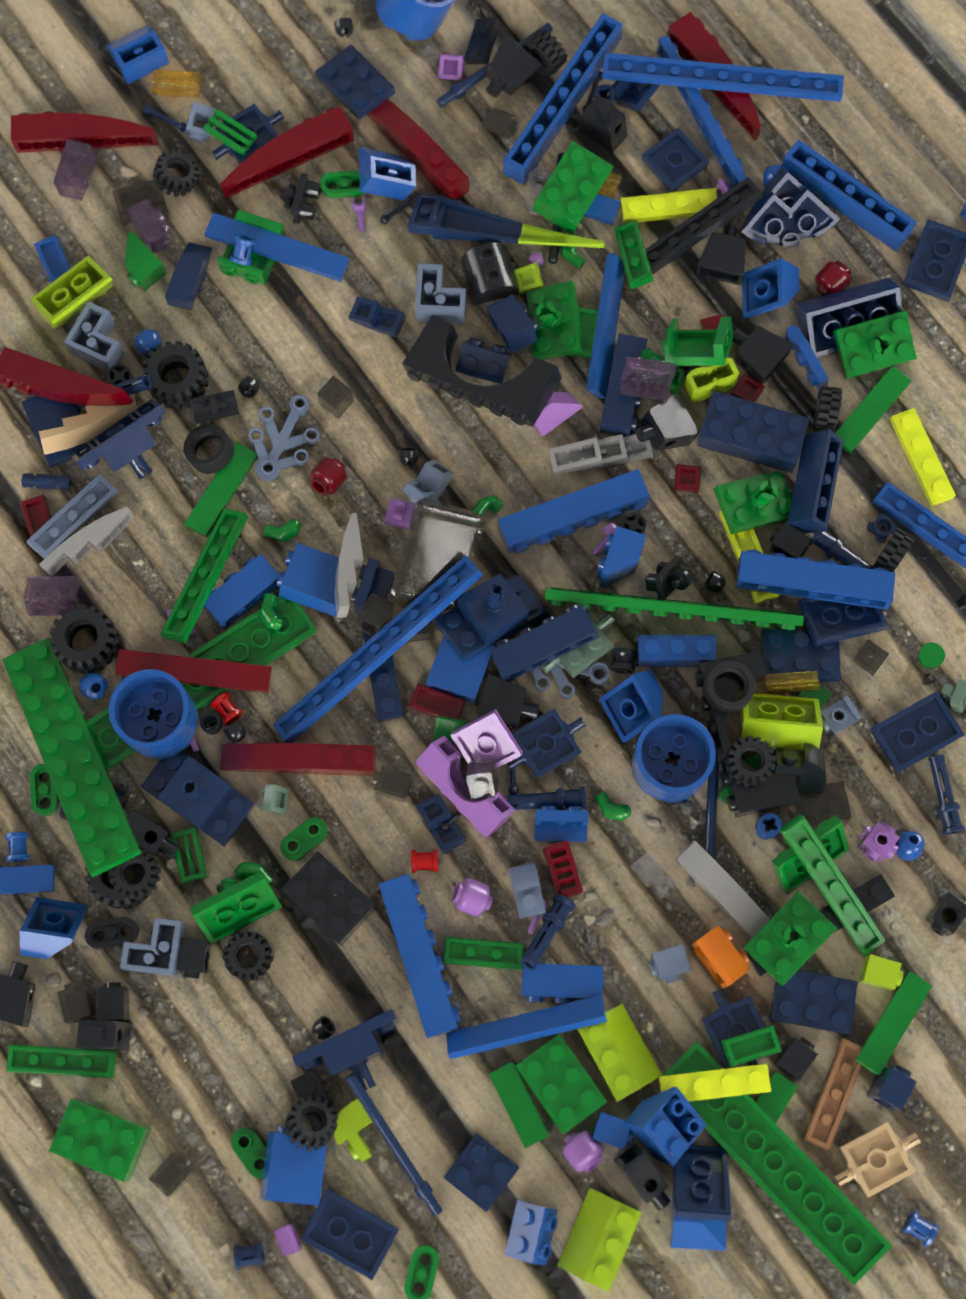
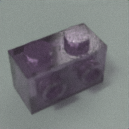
M67 139L53 181L60 196L83 201L85 191L89 187L92 170L96 165V155H94L90 144Z
M148 198L126 210L136 235L152 253L160 252L170 244L167 236L170 231L165 223L166 220L159 208L154 210Z

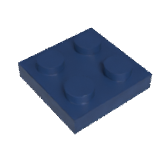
M679 128L641 156V160L671 193L708 167L709 164L707 158Z
M476 1133L444 1176V1179L487 1213L520 1167Z

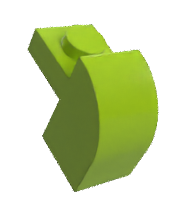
M357 1098L338 1114V1119L335 1122L338 1125L334 1137L338 1145L348 1140L350 1145L347 1148L355 1160L360 1158L364 1162L373 1154L360 1136L359 1131L370 1125L372 1120Z

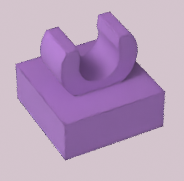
M390 498L384 523L409 530L415 504Z

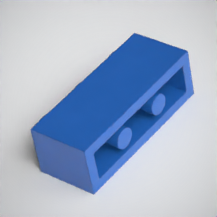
M261 554L248 559L243 565V569L238 573L234 572L227 576L224 584L218 589H212L204 607L223 630L227 629L264 598L265 593L270 594L278 587L276 584L279 574Z
M638 635L636 641L637 667H698L700 663L716 660V635Z
M538 963L535 970L522 967L521 997H527V1002L543 1003V998H554L553 1003L566 1004L570 1003V999L583 1000L599 995L603 997V966Z

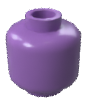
M466 878L462 882L457 883L452 895V901L455 902L457 910L473 916H479L484 910L488 911L490 909L493 896L490 895V889L487 884Z
M575 1130L564 1140L566 1145L563 1149V1155L571 1166L579 1172L585 1171L589 1173L603 1160L601 1157L603 1147L597 1140L592 1139L593 1135L589 1131L578 1133Z

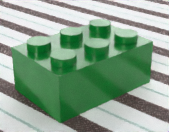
M572 141L536 198L532 210L568 233L574 234L607 181L614 166Z
M560 1034L515 1066L562 1134H565L607 1103Z
M70 1099L49 1152L119 1181L127 1182L132 1177L151 1128L80 1099Z

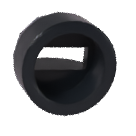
M340 18L334 22L337 35L342 38L344 35L346 37L352 35L354 26L351 18Z
M246 376L239 383L238 390L243 396L253 398L259 391V381L255 377Z
M398 449V457L401 464L407 466V461H410L411 466H413L418 460V449Z
M713 570L707 578L704 588L714 593L721 592L723 590L722 587L726 585V580L723 575Z
M207 713L201 718L200 726L205 733L215 735L222 729V720L215 713Z
M242 721L223 730L226 737L233 742L241 741L246 734Z
M321 1016L312 1027V1033H316L318 1035L317 1039L325 1040L336 1032L333 1021L327 1016Z

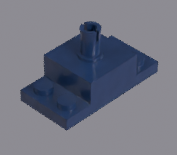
M150 399L70 453V455L81 470L84 468L91 469L100 462V457L105 460L114 472L129 463L138 478L142 479L146 476L141 467L148 475L152 472V469L141 454L156 444L146 426L152 427L158 424L163 419L162 415L166 412L161 404L154 399Z
M498 574L461 594L457 599V606L435 618L434 624L461 659L465 661L547 616L548 610L519 574L508 580H505L501 574Z
M182 752L173 757L161 759L140 786L224 847L255 806L252 801L233 789L230 784Z
M392 1009L300 1052L292 1056L296 1067H304L305 1070H310L322 1064L321 1058H323L330 1075L336 1076L346 1070H351L352 1073H355L364 1089L368 1090L364 1078L369 1088L376 1086V1083L366 1063L369 1059L384 1053L375 1033L379 1032V1034L383 1035L395 1029L394 1023L399 1022Z

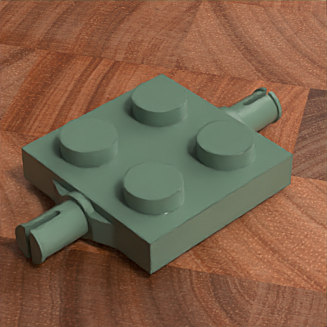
M607 613L597 622L592 619L600 638L540 667L547 673L558 664L565 668L574 678L613 648V644L605 636L603 629L615 622L614 618Z

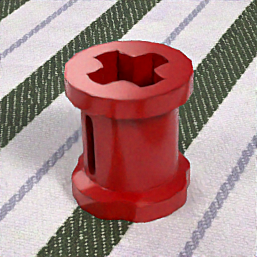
M229 692L222 693L210 704L212 709H216L222 716L225 726L237 721L244 713L230 699L231 695Z
M412 849V873H416L417 870H433L434 873H438V849H433V852H416L415 849Z

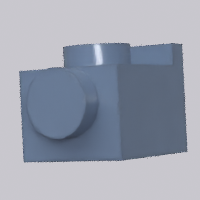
M193 102L184 134L189 135V140L196 143L208 140L210 135L204 129L195 127L194 124L200 123L203 127L205 124H208L210 117L214 116L215 108Z
M848 695L821 711L823 732L825 734L828 733L830 737L842 732L861 719V715ZM838 712L842 720L835 719L834 713Z

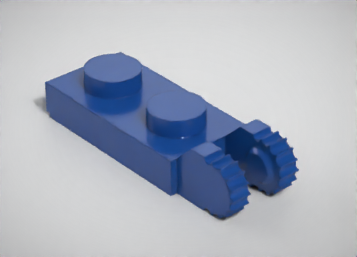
M796 325L789 326L786 330L785 340L793 344L791 350L796 351L794 355L800 366L804 365L808 372L806 377L812 387L816 386L819 391L821 385L828 386L829 377L807 339L800 331V328L796 327Z

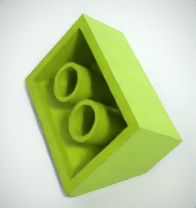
M88 255L30 300L44 320L56 330L78 312L82 311L88 301L93 302L98 297L104 295L107 290L113 287L111 277Z
M754 693L750 702L740 710L739 739L742 737L745 739L747 736H752L753 739L760 737V741L764 743L766 740L769 743L767 745L769 749L772 747L773 750L777 747L802 751L804 743L813 745L818 749L820 747L823 723L819 699Z
M623 1004L606 1012L607 1022L576 1029L615 1102L620 1101L662 1076Z
M589 1188L557 1266L609 1292L642 1212Z

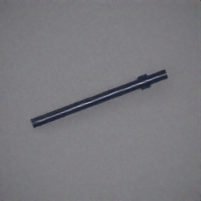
M546 23L539 28L540 30L545 29L546 32L553 31L550 23ZM530 34L528 37H526L517 44L520 45L523 49H525L523 47V44L532 34ZM490 63L463 82H457L451 86L450 91L436 100L437 104L442 108L455 98L459 99L464 96L468 89L486 77L485 73Z
M712 736V739H713V741H714V745L716 746L714 736ZM716 758L713 770L708 777L704 850L712 858H715L719 761Z
M355 1073L350 1074L345 1080L415 1187L414 1192L420 1200L423 1199L433 1216L440 1214L443 1209L433 1196L432 1187L427 1180L424 1181Z

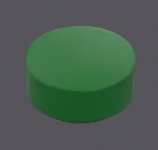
M927 643L918 652L919 663L927 669L938 668L945 660V651L937 643Z

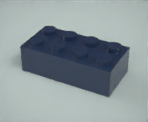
M713 391L697 446L793 473L798 462L810 418Z

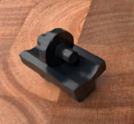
M301 173L297 189L296 185L290 184L289 189H282L279 195L280 199L285 201L284 207L287 209L291 208V214L294 216L293 223L300 224L301 219L314 220L316 205L307 203L306 200L307 197L313 199L320 198L321 184L310 181L308 174Z
M234 390L190 399L195 424L240 414Z
M675 556L670 562H660L656 568L657 574L649 573L645 577L647 591L657 592V599L665 600L675 589L685 590L690 586L691 577L689 572L681 569L682 557Z

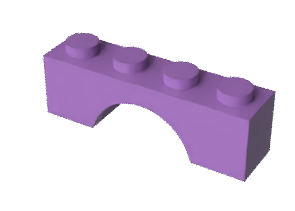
M444 735L432 742L415 764L425 776L432 780L440 792L448 797L457 810L465 815L474 825L475 829L487 838L497 831L516 810L499 792L482 794L473 790L465 782L460 769L462 753Z

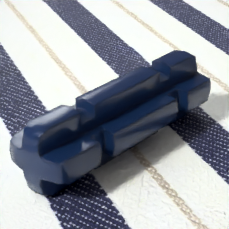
M24 473L21 478L22 487L24 488L36 486V489H57L59 487V490H69L71 487V477L69 475L57 477L54 474H36L34 476L33 473Z

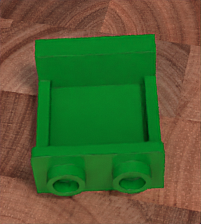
M239 209L237 210L235 220L286 236L283 224ZM227 245L223 257L219 256L217 259L221 272L230 277L235 275L242 277L251 284L260 283L265 285L275 260L251 253L252 263L250 265H241L230 260V255L234 253L235 247Z
M721 317L718 329L680 330L678 319L672 318L670 327H666L665 341L661 342V355L665 356L666 366H725L733 340L731 317Z

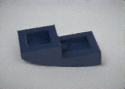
M357 296L348 318L371 330L397 337L406 316L402 311L382 307L378 301Z
M439 793L416 806L444 855L466 842L465 837L454 820L450 823L449 830L442 831L440 829V824L452 818V815Z

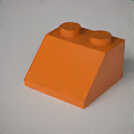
M718 925L690 947L720 988L724 989L750 970L747 965L750 961L741 949L739 951L735 949L731 943L734 939L726 928L721 929Z

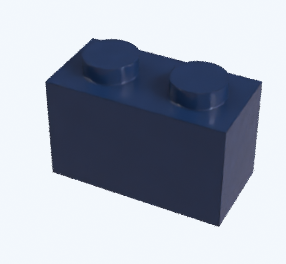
M513 294L487 306L490 323L511 354L537 342L535 332L538 330L537 323L533 317H528L524 304L522 302L518 303Z
M899 1065L896 1067H885L880 1075L876 1077L867 1097L889 1110L902 1111L917 1081L910 1077L912 1074L910 1071Z

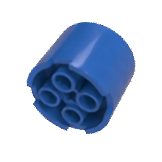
M376 0V9L380 19L389 30L393 28L397 32L406 35V39L424 40L437 32L455 0Z
M148 669L127 676L115 688L109 703V717L114 730L138 754L150 758H170L186 749L193 740L199 720L196 705L181 683L166 672ZM156 713L159 714L160 718L158 722L154 720L153 716Z
M670 714L653 720L640 734L632 755L631 767L637 785L645 794L655 799L666 801V803L681 802L692 797L701 789L713 770L716 758L714 741L708 730L691 717ZM668 756L671 759H677L674 767L671 763H666Z

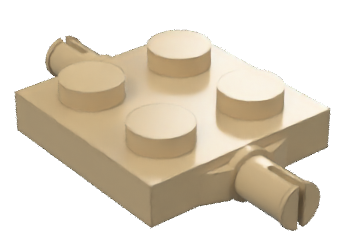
M884 1122L840 1146L839 1148L846 1160L848 1169L834 1176L838 1186L841 1187V1185L854 1179L861 1187L865 1197L869 1198L915 1173L908 1159L907 1150L921 1143L920 1139H915L918 1137L917 1134L914 1132L901 1140L894 1134L890 1124Z

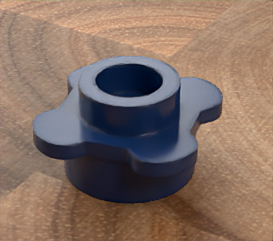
M879 514L874 522L868 523L867 530L876 536L877 542L884 543L888 536L895 533L897 526L886 514Z

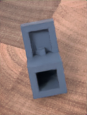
M435 459L425 463L416 480L410 481L405 485L402 492L407 494L408 499L413 503L429 509L444 492L454 472Z
M535 863L508 868L519 919L545 914L546 911Z

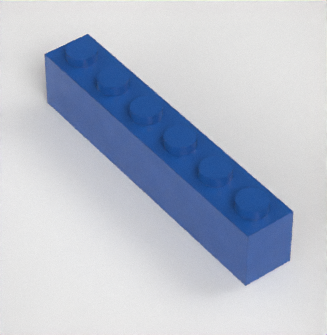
M799 139L784 156L782 165L806 189L895 252L910 237L917 221Z
M637 469L498 519V529L508 554L512 552L518 554L528 550L531 545L537 543L538 545L547 544L552 541L553 537L562 535V537L569 536L575 533L578 528L584 526L585 528L594 527L603 519L613 520L623 515V512L632 509L633 512L639 511L648 504L650 494L640 470Z
M747 550L741 552L738 560L735 588L888 610L893 602L895 572H888L885 568L867 569L858 564L845 566L838 565L835 561L830 560L817 562L812 561L808 557H798L796 559L786 557V555L781 553L767 555L761 554L758 550Z
M409 874L379 883L427 1039L458 1029L456 1023L461 1022L457 1006L451 1007L448 997L453 996L449 981L443 982L440 971L445 970L441 956H435L432 948L437 943L432 929L427 931L424 920L429 918L424 904H418L416 895L421 893L416 879L411 880Z

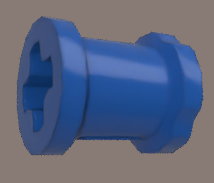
M236 234L234 237L236 241L234 253L230 255V260L241 265H250L252 263L250 258L252 247L256 244V239L247 235Z
M773 813L764 814L755 825L756 834L764 840L774 838L780 832L779 829L782 828L780 818ZM768 821L772 823V829L769 832L764 830L765 824Z
M28 832L5 834V839L8 840L9 853L6 856L7 862L30 860V855L27 854L26 839L29 838Z
M913 1210L907 1217L902 1231L906 1234L909 1232L922 1240V1244L927 1247L935 1239L939 1225L929 1223L919 1216V1212Z

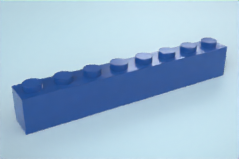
M604 13L601 14L504 158V175L522 185L526 183L602 69L605 53H612L620 42L622 23Z

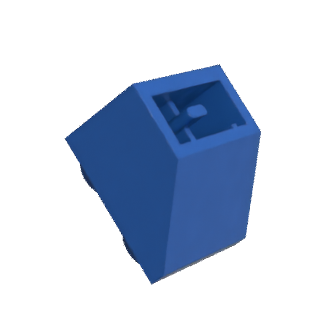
M149 25L106 45L127 84L170 64L163 44L154 29Z
M364 147L359 148L360 192L405 201L416 187L415 165L405 156Z
M618 526L614 534L609 533L604 555L607 557H601L596 578L600 579L599 587H608L635 573L646 535Z
M672 1087L642 1101L625 1121L626 1125L654 1159L671 1166L676 1164L707 1126L677 1087Z

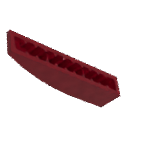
M691 11L668 26L667 35L670 41L677 45L679 55L683 60L734 65L720 46L716 36L710 34L704 27L702 20L698 17L696 18ZM710 89L754 141L758 139L761 123L750 94Z
M386 99L367 114L441 195L458 201L469 192V177L418 124L393 102Z
M341 106L329 108L323 114L303 120L302 123L280 134L255 151L220 183L225 199L353 142V128Z
M51 111L40 114L20 113L19 115H11V142L17 153L159 145L155 129L112 117L84 113H54Z
M5 347L0 355V385L7 389L14 387L26 396L33 394L58 402L93 406L131 405L133 401L122 388Z
M321 743L222 745L220 771L375 776L376 749L374 745Z

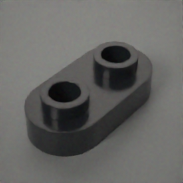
M129 917L94 922L85 931L87 944L95 949L124 945V942L133 943L139 936L137 922ZM129 926L130 934L123 936V928ZM100 931H103L104 938L101 941H98L96 939V934Z

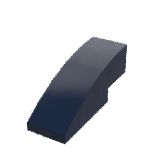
M190 242L187 244L176 265L165 295L169 306L192 310L197 292L200 293L213 250L212 247Z

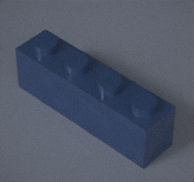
M620 333L618 335L599 433L612 436L623 434V437L629 436L630 430L635 431L638 416H633L634 408H640L642 393H637L639 385L644 386L645 377L637 373L636 369L642 350L647 349V338Z
M830 429L808 433L804 437L788 516V524L803 534L824 531L828 528L844 442L843 439Z
M583 605L571 606L564 611L565 614L557 618L555 616L543 620L541 622L542 625L535 629L527 628L512 640L505 639L495 645L496 648L490 650L501 677L510 682L600 638L588 610Z

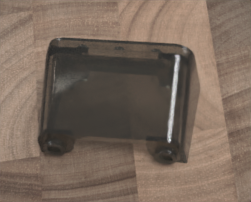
M427 497L420 499L412 516L390 598L411 604L465 555L469 558L473 541L476 539V536H482L485 522H482L483 515ZM457 599L443 611L448 612L457 606Z

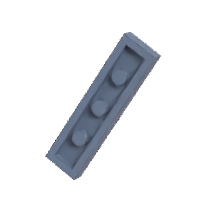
M99 473L27 540V544L45 559L54 549L74 535L118 494V490Z

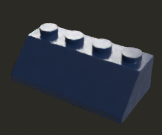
M889 277L796 303L800 330L816 357L838 351L833 330L902 311L900 287Z

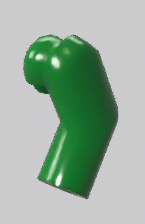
M561 246L562 257L578 270L581 269L586 260L577 254V247Z
M494 495L478 500L467 517L477 524L486 511L491 509L493 512L498 513L503 507V502Z
M290 519L280 528L267 524L263 536L287 542L299 534L301 523L297 519Z
M265 593L259 616L267 628L279 630L283 625V619L278 617L274 611L277 596Z
M606 791L594 797L603 815L608 819L623 821L631 815L629 805L612 803Z
M242 862L237 865L234 872L237 879L244 880L262 871L270 885L274 882V879L260 863Z

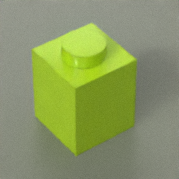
M871 954L867 955L864 959L859 982L888 991L895 990L896 986L901 985L903 979V971L900 970L902 963Z

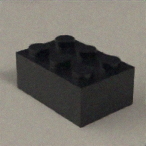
M319 851L281 889L340 946L377 909V906Z

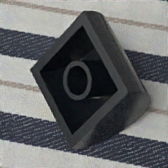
M482 244L468 250L462 256L461 265L473 306L506 298L512 294L513 296L520 294L508 248L505 244Z

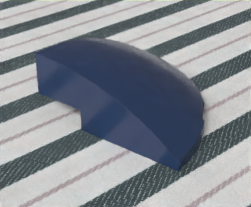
M782 167L762 192L763 198L753 205L740 231L752 240L765 245L766 243L779 244L782 247L799 245L800 239L819 237L833 227L840 218Z

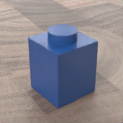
M599 1112L592 1133V1139L624 1150L625 1144L630 1146L634 1133L626 1125L625 1120Z

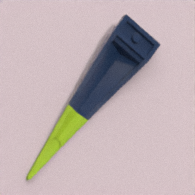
M418 193L408 223L409 233L432 235L433 239L604 248V242L600 240L524 224L436 194Z

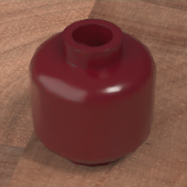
M838 260L836 262L829 261L815 276V281L818 284L816 290L823 296L845 290L852 281L850 277L852 272Z
M332 458L321 459L310 473L312 488L322 495L336 493L347 479L344 464L340 460Z

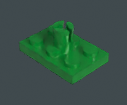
M571 280L527 291L529 317H533L538 326V330L535 331L537 342L532 344L533 359L536 357L541 360H548L583 352L575 282Z
M900 311L833 330L844 378L846 379L917 359L906 311Z
M781 470L720 484L713 489L731 535L788 521L792 496Z
M836 815L829 820L823 821L818 828L813 830L833 861L850 850L842 821ZM784 838L785 844L790 847V845ZM791 847L781 851L772 860L780 887L787 895L811 878Z
M260 871L239 883L234 878L221 880V885L217 884L216 887L218 894L201 901L189 909L209 942L213 944L282 908L263 872Z
M797 891L742 949L780 986H783L836 931L837 927Z

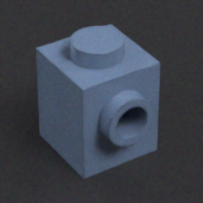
M683 944L650 955L651 961H648L652 976H657L658 981L665 979L666 984L681 980L680 974L691 971Z

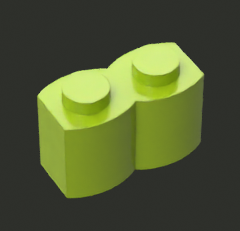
M727 358L725 366L699 367L692 370L686 376L684 389L690 402L704 401L712 395L713 391L719 393L729 391L735 386L739 371L732 358Z

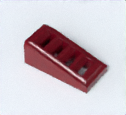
M568 840L544 847L543 853L556 895L561 894L571 897L583 893ZM565 851L566 855L552 859V854ZM568 861L569 866L555 870L554 865ZM571 871L572 876L558 880L557 875ZM570 882L575 883L574 887L565 890L560 888L561 885Z

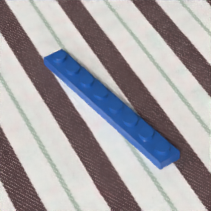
M668 35L659 38L657 53L660 58L681 60L677 45L670 41ZM676 86L731 186H736L746 179L747 176L744 173L742 161L739 158L736 159L730 140L728 138L725 139L722 134L720 122L712 116L708 101L703 100L700 88Z

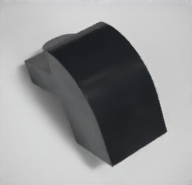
M804 743L802 751L776 747L774 756H776V761L774 762L775 773L795 775L796 785L800 792L823 794L827 781L823 753L817 747Z

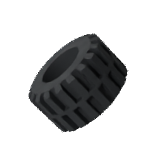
M171 341L165 342L166 346L161 347L159 344L156 346L157 351L153 352L151 350L148 354L150 359H145L143 363L145 368L142 369V374H146L151 380L152 386L149 392L156 402L161 405L164 403L165 408L171 409L174 406L176 410H181L183 405L189 408L191 407L190 399L197 398L199 395L204 396L206 393L204 387H208L209 384L207 379L209 376L204 361L196 349H192L191 345L187 343L183 346L181 341H176L172 345ZM183 367L189 370L187 377L179 383L168 384L163 381L165 374L173 368Z
M80 605V609H77L75 606L69 607L70 612L68 613L65 611L61 612L62 618L60 620L56 618L53 622L56 627L50 629V634L53 638H49L50 645L53 647L52 651L58 659L70 670L74 671L75 669L78 673L84 674V671L95 673V668L101 671L105 668L103 664L106 662L110 665L113 661L110 657L111 655H117L118 650L115 647L119 646L120 640L117 638V635H119L117 629L107 615L94 606L88 608L86 605ZM84 628L97 629V640L91 648L85 651L73 650L72 641L77 632Z
M133 864L134 876L130 884L139 883L143 879L145 872L142 865ZM109 870L93 878L89 872L88 876H84L85 882L89 884L87 887L89 892L94 895V898L107 906L116 909L122 907L128 909L133 904L137 906L142 903L141 899H129L111 888L107 880Z

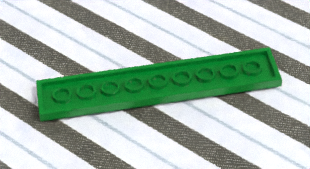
M547 586L545 591V599L550 600V605L565 606V602H575V605H583L586 609H590L591 604L600 605V610L616 611V607H623L627 613L641 614L642 610H651L650 613L652 615L667 617V612L676 613L677 618L693 619V615H699L703 621L718 622L719 618H726V621L731 624L744 625V620L752 621L754 626L770 627V623H776L780 629L795 630L796 626H803L804 616L796 612L672 599L659 600L653 597Z
M277 597L274 611L278 617L283 619V625L279 630L269 629L265 626L259 616V609L187 657L268 666L317 634L318 631L299 603ZM181 683L194 701L197 711L209 705L222 693L231 690ZM109 707L86 722L107 771L136 753L114 730L109 717ZM156 713L153 715L155 718L154 720L158 722L160 720L159 714Z
M48 637L3 658L2 661L87 870L93 878L142 853L58 657L53 653V647L50 645Z
M696 1041L662 1076L723 1068ZM748 1094L689 1101L707 1124L705 1129L852 1285H855L892 1247L887 1239Z

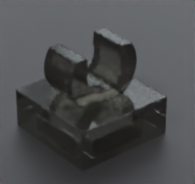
M868 639L852 661L873 676L889 653Z

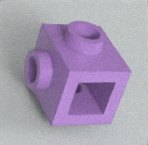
M877 822L872 827L867 825L860 834L859 838L862 841L858 848L862 850V854L865 857L879 863L886 857L888 859L892 858L899 848L896 842L900 837L895 834V829L890 825ZM877 838L883 840L885 845L879 844Z

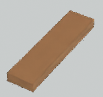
M841 1038L803 1140L827 1151L830 1150L862 1065L854 1061L862 1046Z

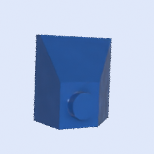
M781 258L744 272L742 278L743 318L748 319L785 306L799 291V268Z
M651 670L633 674L599 698L623 743L637 736L650 722L661 717L663 691Z
M36 897L20 929V954L47 959L71 944L87 912L88 905Z
M672 1191L671 1248L726 1251V1221L674 1217V1197Z

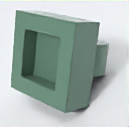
M959 679L956 687L944 684L941 694H943L942 698L950 701L952 711L962 714L966 706V681Z
M265 784V789L259 790V794L264 795L263 804L259 803L257 807L277 815H286L290 789L275 784Z

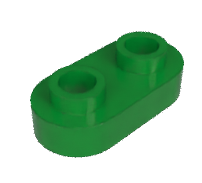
M360 171L329 172L320 179L321 192L327 198L360 197L365 194V192H360V187H352L355 184L360 185ZM330 186H336L335 189H329Z
M38 764L30 772L31 806L37 814L50 816L57 811L59 798L50 776L46 782L41 781V777L44 774H48L45 764ZM49 799L50 805L47 808H43V801Z
M315 817L309 818L285 836L280 844L283 856L290 861H298L320 845L328 835V829L324 821ZM312 826L319 828L318 833L315 835L309 833ZM292 842L298 844V848L295 851L289 850V845Z
M241 1128L232 1136V1149L253 1177L263 1178L264 1168L262 1170L258 1169L256 1161L263 1159L265 1162L267 1147L253 1129ZM244 1136L249 1139L247 1147L240 1145V1139Z
M421 1245L412 1254L404 1287L408 1299H428L432 1293L439 1263V1255L432 1246ZM428 1254L431 1259L430 1263L422 1264L420 1261L421 1255ZM416 1282H421L424 1285V1290L420 1293L416 1292L413 1288Z

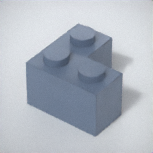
M418 263L415 302L416 321L428 322L431 316H434L449 323H465L466 288L443 287V265Z
M88 301L64 341L70 354L107 372L114 365H118L125 354L120 343L108 337L115 325L110 311Z
M155 918L151 945L124 942L120 969L130 972L178 977L177 962L180 939L185 936L186 924L182 921Z

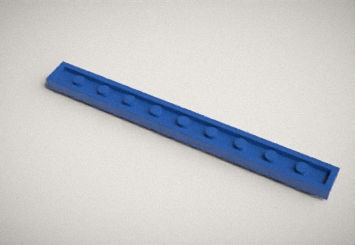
M605 53L602 79L841 102L844 75Z
M465 555L277 720L273 726L285 743H293L481 578L483 574Z

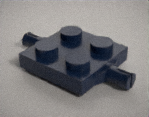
M254 103L231 117L257 134V139L245 156L240 155L225 144L211 151L215 160L229 153L240 165L255 151L278 136L274 131L273 125L285 119L283 113L278 110L267 117ZM223 122L224 125H226L227 127L231 128L232 130H234L235 132L249 140V138H247L246 136H244L243 134H241L240 132H238L237 130L233 129L232 127ZM215 127V130H217L227 138L231 139L241 147L245 146L244 144H242L235 138L229 136L227 133H225L218 127Z
M555 708L512 733L523 753L522 756L506 763L512 771L524 763L531 769L538 780L581 754L582 751L575 742L573 733L586 727L585 722L579 717L572 723L567 724L560 718Z
M721 988L712 993L719 1008L713 1014L701 1019L724 1069H727L729 1065L721 1041L765 1028L750 996L738 1002L729 1003ZM757 1060L746 1062L747 1066L759 1065Z

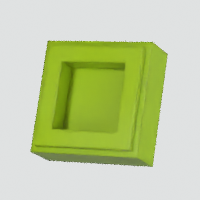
M536 262L514 270L521 295L529 290L544 287L539 266Z

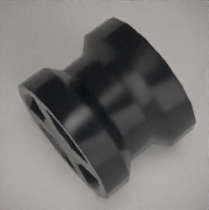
M121 364L114 365L107 373V380L111 385L134 378L130 369Z
M629 513L622 519L621 527L628 530L630 528L631 531L644 534L646 520L638 513Z
M613 648L611 655L614 659L610 664V670L622 674L635 673L636 666L633 662L637 657V651L629 648Z

